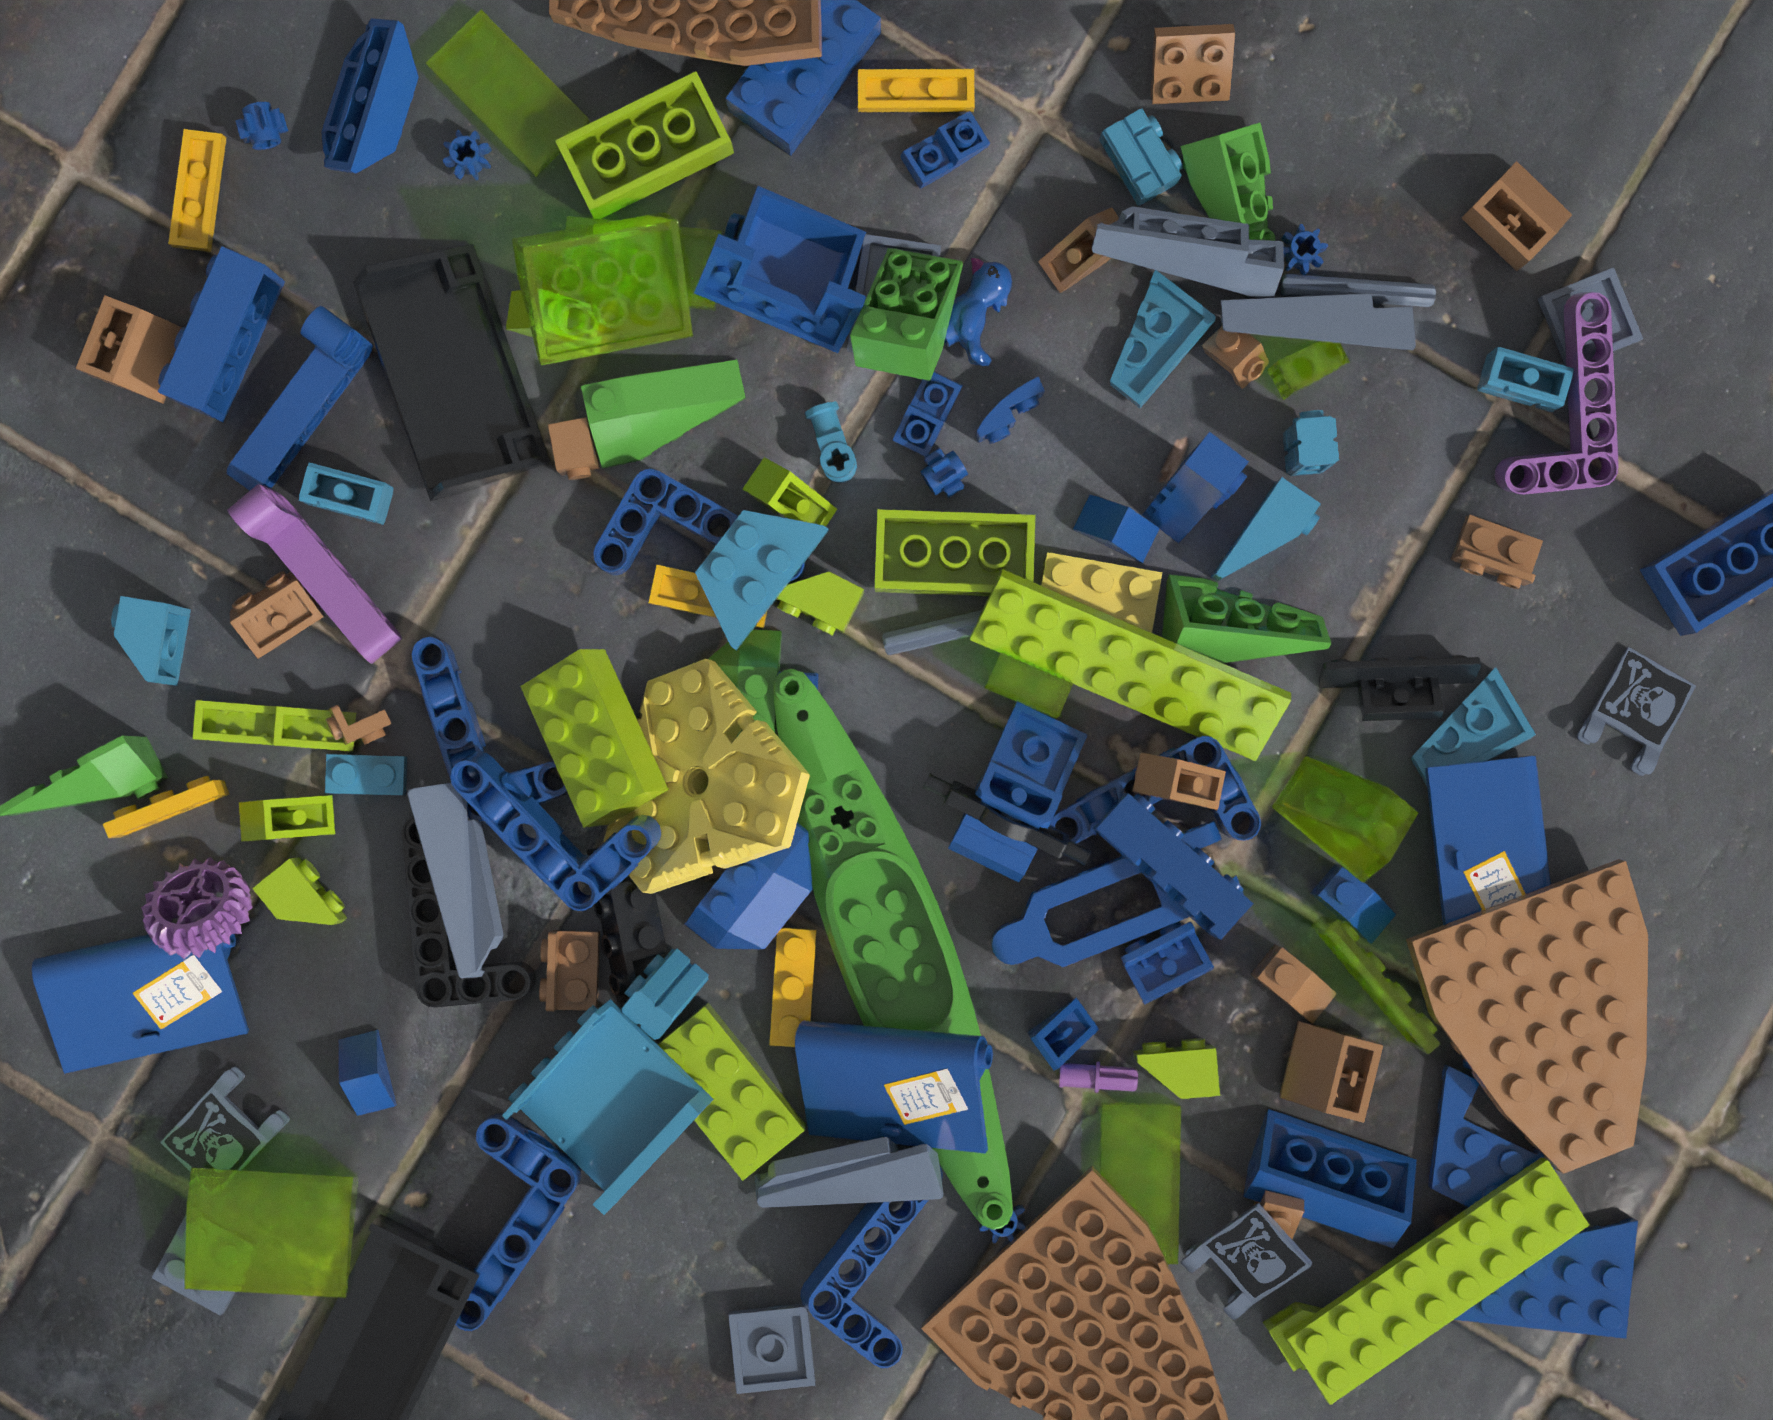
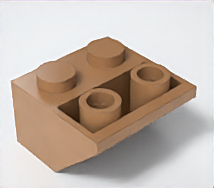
M1516 161L1461 218L1510 266L1518 271L1557 234L1572 214Z
M104 295L76 369L96 379L164 404L166 396L158 393L160 388L158 379L163 367L167 363H171L176 351L174 342L182 327L140 308Z
M1298 1021L1279 1097L1327 1114L1364 1123L1383 1045L1371 1039Z

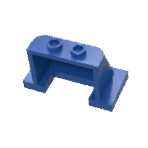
M757 186L736 241L718 234L694 294L839 353L866 298L865 295L848 289L866 232Z

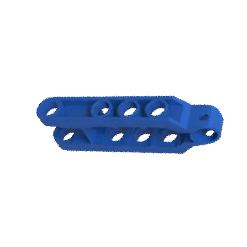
M1215 820L1182 832L1185 835L1182 841L1192 850L1196 847L1201 849L1222 839ZM1120 856L1031 892L1021 917L1005 923L995 930L991 939V947L997 959L1005 964H1019L1038 956L1061 967H1065L1186 919L1189 916L1154 885L1161 903L1158 904V908L1135 917H1125L1122 919V922L1096 932L1090 931L1086 933L1085 937L1065 945L1053 942L1044 920L1048 909L1141 873L1125 857ZM1237 875L1232 876V878L1240 885Z

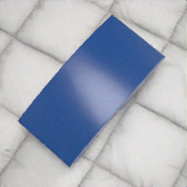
M971 111L939 127L934 135L904 150L900 158L918 187L922 189L987 148L990 142Z
M935 371L930 381L922 379L894 435L893 441L925 457L929 455L963 385Z
M1039 377L1015 389L991 410L977 429L976 438L978 443L988 439L989 444H993L1010 436L1009 429L1014 427L1016 422L1011 411L1017 409L1018 414H1021L1040 404L1038 399L1043 397L1045 390Z

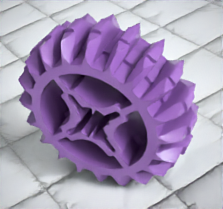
M211 857L203 864L194 858L190 866H184L179 863L177 871L173 873L165 871V879L153 882L154 891L145 894L147 904L141 907L144 917V928L153 943L158 945L159 948H163L170 956L177 953L183 959L188 957L191 952L200 958L204 950L207 949L216 953V946L222 942L230 945V936L232 934H242L240 924L250 921L248 911L253 908L250 888L241 873L235 867L231 868L224 860L217 863ZM220 892L223 893V896L216 897V894ZM173 918H179L176 924L171 923Z

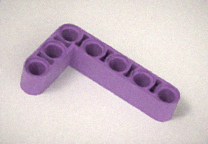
M1584 292L1574 294L1567 300L1564 306L1566 366L1574 368L1568 390L1571 451L1515 456L1503 459L1495 469V480L1498 486L1505 491L1524 495L1603 487L1613 482L1618 474L1611 306L1608 299L1600 293ZM1586 300H1589L1594 307V313L1588 321L1584 320L1580 313L1581 306ZM1590 339L1595 344L1596 352L1593 358L1588 361L1584 358L1582 349L1585 342ZM1593 379L1597 383L1598 390L1595 397L1588 400L1585 396L1584 388L1587 382ZM1592 419H1596L1600 426L1599 432L1596 437L1590 439L1587 436L1586 428ZM1598 458L1601 462V471L1596 477L1591 478L1588 466L1593 459ZM1559 461L1562 465L1563 473L1560 479L1552 482L1549 470L1555 462ZM1520 465L1524 470V478L1520 484L1513 486L1510 481V473L1516 466Z
M257 484L227 509L230 516L245 533L255 539L268 543L369 663L373 664L402 639L397 629L283 495L261 484Z

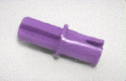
M1096 1061V1065L1064 1063L1060 1067L1059 1087L1091 1088L1095 1089L1094 1093H1098L1099 1089L1135 1091L1137 1089L1138 1071L1136 1068L1101 1066L1100 1061Z

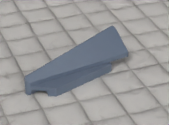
M1133 206L1122 211L1119 220L1110 225L1103 224L1102 222L1098 224L1092 244L1093 253L1258 299L1274 298L1284 270L1283 242L1249 240V224Z
M1372 293L1221 300L1220 302L1222 328L1227 332L1401 350H1414L1416 347L1413 307L1373 308Z
M452 783L410 789L407 791V795L458 975L461 979L481 977L485 972L482 970V966L491 949L498 947L504 936L482 822H479V820L468 821L467 801L455 790Z

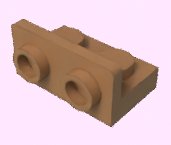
M1468 515L1465 517L1451 560L1461 563L1460 569L1464 572L1477 576H1482L1483 572L1497 576V583L1509 588L1519 589L1520 585L1525 586L1534 582L1536 575L1532 574L1543 541Z
M284 571L277 573L265 583L266 588L255 595L251 592L247 593L232 604L233 609L230 611V623L257 659L324 617L321 608L292 572L288 574Z
M552 930L548 932V939H542L541 962H547V978H541L539 997L540 1002H546V1011L588 1010L592 1005L598 1009L600 931Z

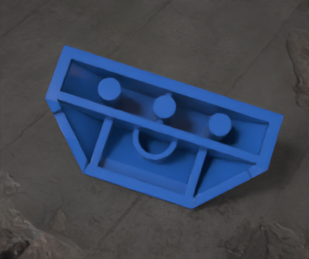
M371 18L366 25V32L357 39L345 57L321 132L325 154L324 167L330 170L358 173L396 151L419 78L405 28L401 22Z
M797 822L789 848L727 868L695 908L685 925L715 949H765L812 891L808 830Z

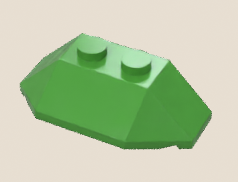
M752 630L737 651L727 642L708 659L717 663L754 707L757 713L753 716V719L766 722L777 735L773 683L780 672L782 631Z

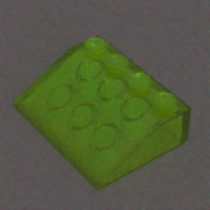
M662 212L512 239L517 276L540 365L693 337L678 220L667 213Z
M191 1168L186 1209L184 1289L346 1298L359 1177Z

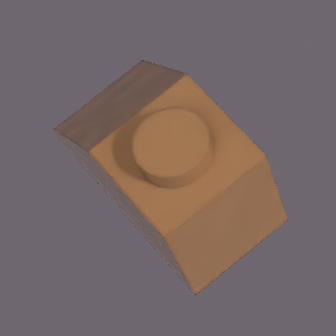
M1112 207L1088 217L1038 261L1059 293L1064 292L1111 259L1110 257L1093 253L1092 244L1098 224L1102 222L1103 224L1110 225L1119 220Z
M1140 753L1138 767L1135 772L1133 792L1218 810L1226 771L1179 759Z
M1276 944L1272 946L1250 974L1311 1024L1315 1022L1337 994L1313 971L1283 947Z

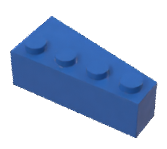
M1209 432L1186 457L1142 516L1179 544L1212 507L1216 510L1219 505L1237 491L1247 478V475L1242 470L1249 461Z
M1124 793L1093 829L1210 936L1221 940L1254 903L1241 893L1244 889L1228 874L1222 876L1212 867L1214 861L1198 847L1192 850L1182 841L1185 835L1169 820H1166L1163 824L1151 814L1155 807L1142 795L1137 793L1132 797L1129 793Z

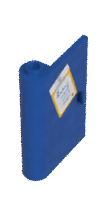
M1536 755L1425 768L1443 925L1551 885Z
M149 934L34 959L32 963L34 986L64 1074L247 1034L249 1028L227 960L231 948L236 945L235 934L230 936V945L222 942L216 946V953L207 949L204 950L200 958L193 955L192 952L185 959L177 955V953L170 956L163 948L155 945Z
M805 1020L799 1024L795 1036V1052L809 1135L863 1141L888 1137L895 1144L919 1146L927 1144L931 1148L986 1154L988 1143L979 1080L985 1069L991 1067L993 1050L991 1045H987L984 1036Z

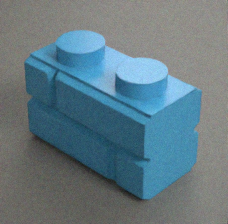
M1143 109L1135 111L1123 120L1104 129L1099 139L1137 206H1141L1178 184L1182 176L1179 171L1183 169L1177 153L1172 148L1167 151L1160 137L1163 136V131L1159 122L1153 115L1147 117Z
M1496 347L1487 354L1477 391L1527 406L1535 404L1536 408L1552 413L1563 407L1574 368L1502 347Z
M1323 410L1299 413L1300 417L1294 418L1293 425L1283 433L1284 451L1288 452L1285 456L1286 474L1290 476L1321 474L1339 461L1338 442L1333 440L1337 437L1336 418L1324 416Z
M309 462L299 494V501L313 507L384 525L394 488L385 482Z
M677 948L672 949L665 958L657 954L643 971L648 976L645 980L639 975L624 993L630 999L623 1006L622 1013L633 1023L640 1024L641 1029L654 1040L659 1039L709 979V974L697 964H691L690 959Z

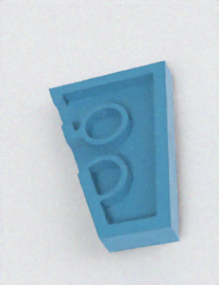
M1155 270L1144 301H1142L1129 338L1125 342L1110 379V385L1138 408H1141L1215 322V315Z
M1495 667L1411 757V760L1427 786L1425 768L1489 761L1531 739L1536 734Z

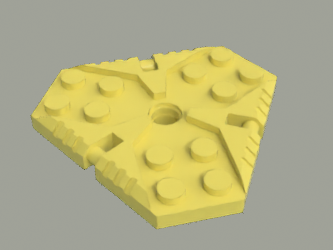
M703 659L647 681L639 710L640 717L637 718V721L669 790L609 824L603 841L605 842L614 832L617 833L637 815H648L658 822L661 828L659 842L629 874L640 891L652 894L712 874V866L714 865L727 869L789 848L792 843L810 774L766 722L753 719L757 711L715 661ZM632 830V837L639 844L647 843L646 837L641 831Z

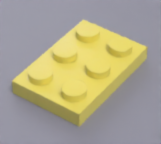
M1047 552L1041 586L1152 633L1162 572Z

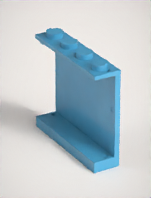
M611 999L599 1009L592 1005L577 1020V1023L582 1027L575 1035L569 1031L553 1047L558 1054L552 1060L548 1056L545 1057L530 1074L535 1079L529 1086L523 1082L509 1096L508 1100L512 1105L502 1115L507 1120L512 1114L522 1110L605 1192L593 1205L603 1215L622 1198L714 1100L637 1024L627 1018Z

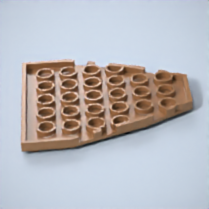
M549 0V14L553 22L631 47L741 66L822 57L821 0Z
M1620 859L1406 939L1429 1015L1445 1031L1452 1041L1450 1044L1458 1054L1463 1056L1473 1070L1471 1073L1499 1112L1525 1135V1138L1533 1147L1539 1149L1544 1154L1545 1159L1557 1171L1565 1174L1634 1146L1647 1059L1648 933L1626 861Z
M1093 1166L922 1323L921 1329L976 1385L987 1391L991 1388L1010 1398V1403L1021 1408L1023 1405L1042 1415L1043 1420H1228L1202 1333L1148 1222Z

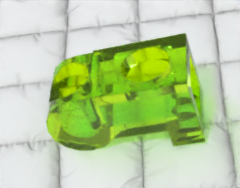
M1318 341L1278 360L1267 371L1283 400H1286L1350 363V360L1341 343Z

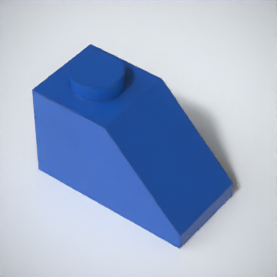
M1334 864L1310 893L1369 944L1374 942L1396 916L1393 910L1373 889L1344 865Z

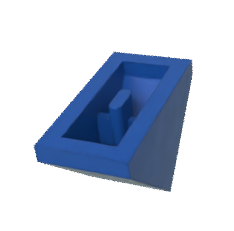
M1090 494L1072 530L1142 564L1160 528L1128 506Z
M1076 997L1027 1033L1055 1071L1083 1046L1099 1028Z
M378 1030L339 1039V1084L357 1116L397 1106Z

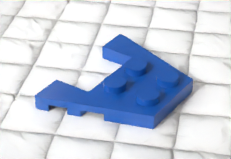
M1445 1065L1442 1070L1441 1079H1443L1441 1098H1439L1437 1113H1439L1437 1134L1434 1137L1428 1187L1470 1207L1536 1160L1545 1157L1537 1148H1535L1534 1152L1528 1151L1465 1120L1464 1115L1479 1083L1476 1079Z

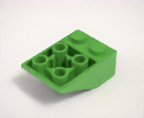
M888 248L850 334L855 366L930 381L943 350L963 262Z

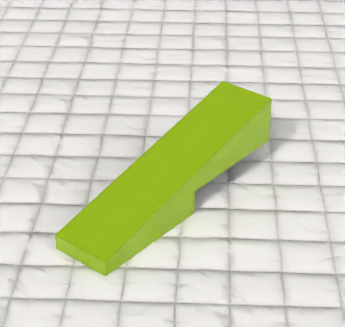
M196 700L193 739L340 751H353L354 742L345 745L342 738L334 739L326 722L327 718L332 717L329 710ZM342 712L348 726L356 723L355 712Z

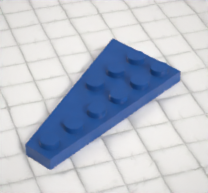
M1630 1218L1621 1220L1620 1223L1585 1228L1584 1231L1573 1236L1454 1320L1626 1339L1638 1220Z

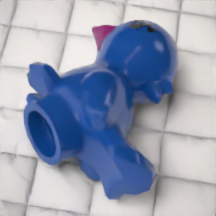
M971 258V283L968 290L954 300L944 343L947 347H950L960 342L962 348L966 350L970 364L989 366L992 360L981 347L980 340L986 323L987 308L993 306V309L999 313L1001 306L1007 305V298L1012 287V278L1009 269L1002 263L983 262L980 259Z

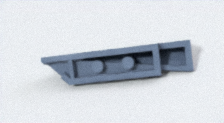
M888 1137L773 1161L768 1165V1172L754 1176L757 1203L762 1208L941 1199L944 1195L938 1153L927 1144L899 1151V1147Z

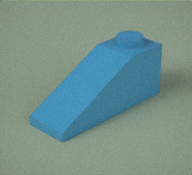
M1281 477L1275 482L1211 578L1217 582L1290 542L1301 533L1307 536L1320 518L1315 512L1321 503Z

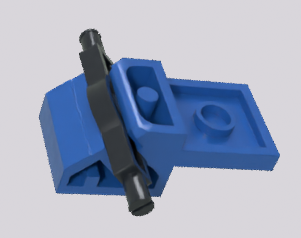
M1017 701L975 789L955 780L951 784L929 773L923 789H927L945 798V804L964 812L948 849L1017 882H1020L1025 875L1038 848L1058 858L1065 855L1085 865L1091 854V849L1070 841L1068 834L1050 826V823L1061 801L1063 790L1084 745L1087 734Z

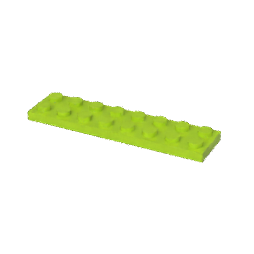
M1003 569L970 636V640L1187 733L1197 737L1210 736L1216 739L1223 748L1253 761H1256L1291 702V692Z
M1541 1157L1283 1336L1326 1402L1332 1405L1589 1226V1223L1550 1162Z

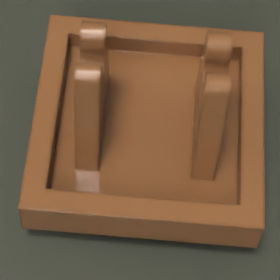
M1234 25L1154 28L1151 80L1152 104L1230 100L1235 43Z

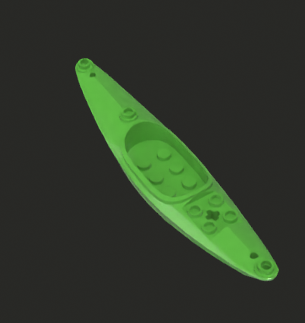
M795 669L784 670L778 674L773 683L778 736L810 774L797 822L808 830L813 892L831 948L864 1026L981 1036L967 983L946 923L921 865L891 807L834 712L814 684L803 672ZM842 806L845 811L852 810L854 819L849 820L850 827L843 829L841 824L834 825L832 816L836 815L835 808ZM985 1069L979 1082L988 1143L986 1154L938 1148L932 1149L938 1153L941 1167L982 1226L994 1230L1008 1224L1013 1214L1009 1167L989 1069Z

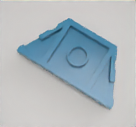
M746 510L741 512L695 572L732 648L737 651L827 534L828 528L824 525Z

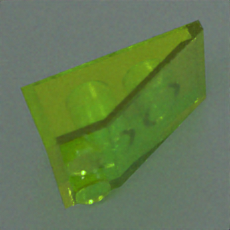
M1307 756L1302 759L1271 806L1362 883L1390 862L1418 814L1414 808L1390 788Z

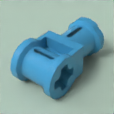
M838 402L819 404L805 411L804 414L806 419L811 420L821 451L820 463L823 472L833 482H847L856 473L857 461L854 452L847 445L837 416ZM835 455H841L843 460H847L844 462L845 469L837 471L835 466H829L834 463L833 457Z

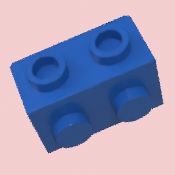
M1181 921L1168 925L1160 931L1161 937L1149 943L1146 939H1142L1125 949L1127 954L1121 957L1122 965L1144 1005L1214 969L1211 960L1195 933V927L1192 922L1182 925Z

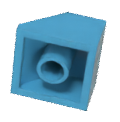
M120 596L119 604L114 606L111 616V624L115 628L114 637L145 681L178 686L191 609L167 603Z

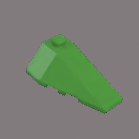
M1261 123L1180 146L1183 154V167L1188 174L1190 185L1209 218L1249 224V240L1275 241V235L1268 229L1267 222L1268 211L1273 210V200L1271 196H1266L1264 175L1271 174Z
M738 360L626 376L581 386L589 426L603 469L641 461L670 441L673 442L692 428L704 421H709L746 399Z
M1178 575L1168 576L1162 637L1218 662L1228 663L1329 649L1331 645L1322 616L1282 603H1276L1271 607L1252 600L1253 594L1242 590L1237 596L1217 589L1218 583L1208 579Z
M122 735L77 759L79 765L66 770H59L49 776L52 784L48 787L45 784L36 785L0 805V816L26 814L135 795L139 800L159 790L157 784L168 779L147 737Z

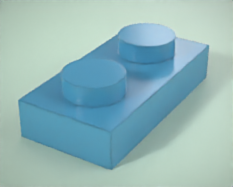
M326 754L325 793L406 795V756Z

